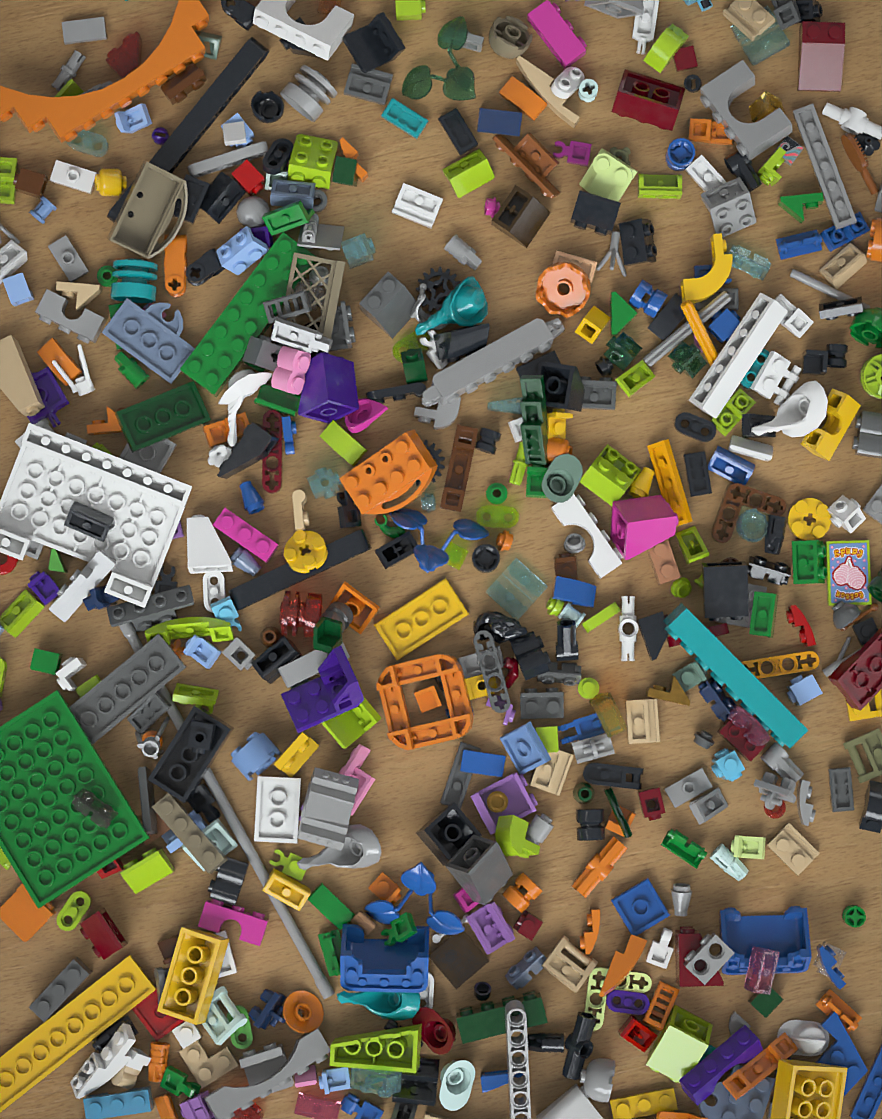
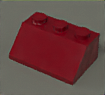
M625 69L611 112L621 117L635 119L640 123H648L663 130L673 131L686 88Z

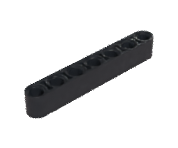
M360 529L327 544V559L318 569L315 567L309 570L310 572L299 573L291 569L287 563L229 590L228 592L237 611L372 549L364 530Z

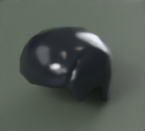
M258 91L252 97L251 109L258 121L273 123L283 116L284 103L282 98L273 91Z

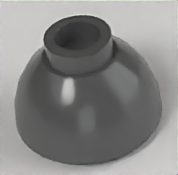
M841 600L832 607L834 611L833 623L836 629H842L853 622L860 615L861 610L857 606L844 603Z

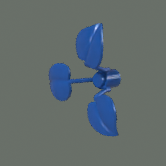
M407 508L389 513L393 522L399 527L408 530H415L417 528L420 530L421 544L416 545L413 552L419 562V567L427 573L435 571L437 567L448 563L449 555L445 552V549L456 534H459L461 538L466 540H478L489 536V532L477 522L469 519H459L453 523V527L456 530L452 531L442 548L439 549L432 545H425L424 527L422 525L427 524V519L422 513Z
M422 862L402 873L401 882L410 890L397 907H394L389 901L376 900L367 904L364 908V911L374 920L382 924L391 925L390 922L399 918L400 914L397 911L402 908L413 891L419 896L428 894L429 914L431 916L426 919V923L432 930L445 935H454L465 930L461 920L452 912L446 910L433 911L432 894L435 892L437 885L434 880V874Z

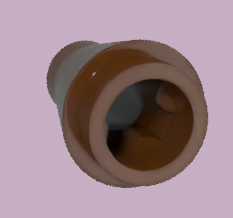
M272 626L266 627L260 635L262 644L268 648L274 643L276 644L282 637L279 629ZM272 633L274 635V638L271 641H268V639L266 638L267 634Z

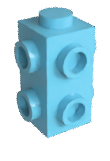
M724 748L714 754L716 758L711 760L714 764L711 768L716 777L731 780L732 782L742 776L741 772L745 768L735 750Z

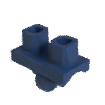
M105 585L89 590L91 595L84 598L83 602L88 611L93 609L101 610L117 605L116 601L119 598L105 593L104 591L107 586Z
M265 989L260 996V999L267 1003L262 1010L258 1006H254L248 1014L255 1022L253 1025L259 1029L266 1030L269 1024L275 1027L278 1021L285 1023L284 1016H282V1004L287 997L282 993Z

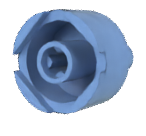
M254 732L247 738L248 743L243 748L239 746L230 754L233 757L231 762L248 781L254 779L251 776L254 773L260 775L276 760L275 754H281V751L265 733Z

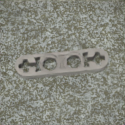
M259 142L191 164L187 168L190 176L197 178L241 164L246 159L251 161L263 157L269 148L267 142Z

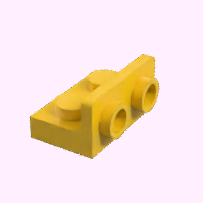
M302 732L274 765L289 777H293L318 749L319 745L305 732Z

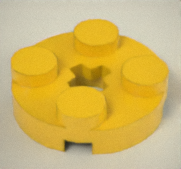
M805 498L796 502L788 512L787 524L789 529L798 539L803 541L816 540L823 537L831 525V515L827 510L828 507L820 500L814 498ZM808 514H812V518L815 519V522H812L810 526L807 525V521L803 520Z
M296 531L287 541L284 548V557L291 569L299 573L310 572L309 570L315 567L316 569L320 568L328 555L324 539L313 531ZM308 548L311 552L303 556L302 550Z

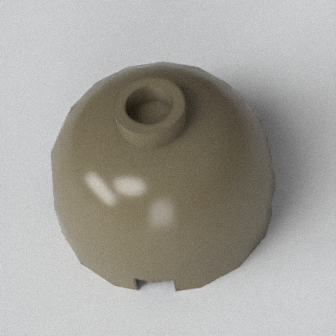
M507 16L506 19L498 17L493 22L489 31L490 47L496 54L507 59L522 56L532 42L533 36L532 33L529 35L527 31L528 26L512 16Z

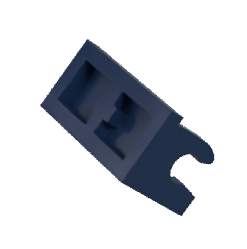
M480 108L477 132L520 136L522 113Z

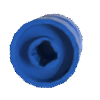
M685 138L673 140L665 154L667 166L674 171L685 170L692 163L695 156L694 145Z
M642 279L628 304L637 309L643 308L644 313L654 319L668 294L660 289L653 290V285ZM645 293L651 295L647 303L642 301Z

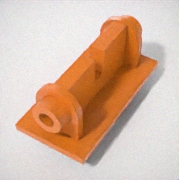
M831 989L815 1004L827 1016L832 1011H835L847 1033L851 1030L854 1031L859 1026L858 1022L862 1019L859 1014Z

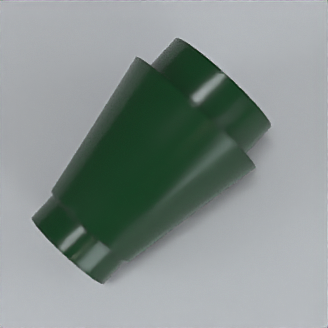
M582 782L575 786L573 796L578 803L587 804L594 798L595 792L590 784ZM587 790L589 792L588 797H581V792Z

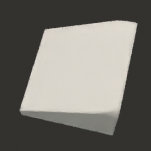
M244 121L223 124L224 143L226 146L247 143Z

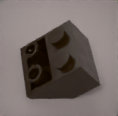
M515 185L492 219L491 225L527 248L551 212L536 198Z

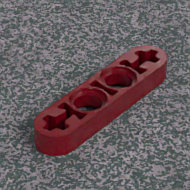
M268 410L263 415V427L271 429V424L267 421L271 414H274L275 418H279L274 423V429L279 428V432L270 431L279 438V442L270 454L262 459V485L266 492L275 494L282 487V416L276 410ZM272 456L278 459V465L273 469L266 465L267 459ZM266 471L272 473L279 471V475L274 474V481L278 482V486H274V490H270V487L266 486V482H270V474L266 475Z

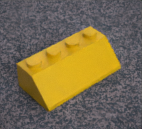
M181 927L157 1009L158 1012L195 1025L206 1022L229 943L228 938L206 931Z

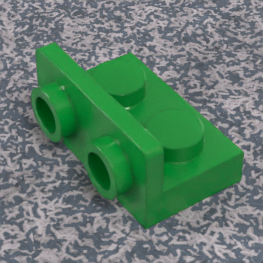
M792 541L793 584L825 583L827 568L824 566V557H826L827 551L823 541Z

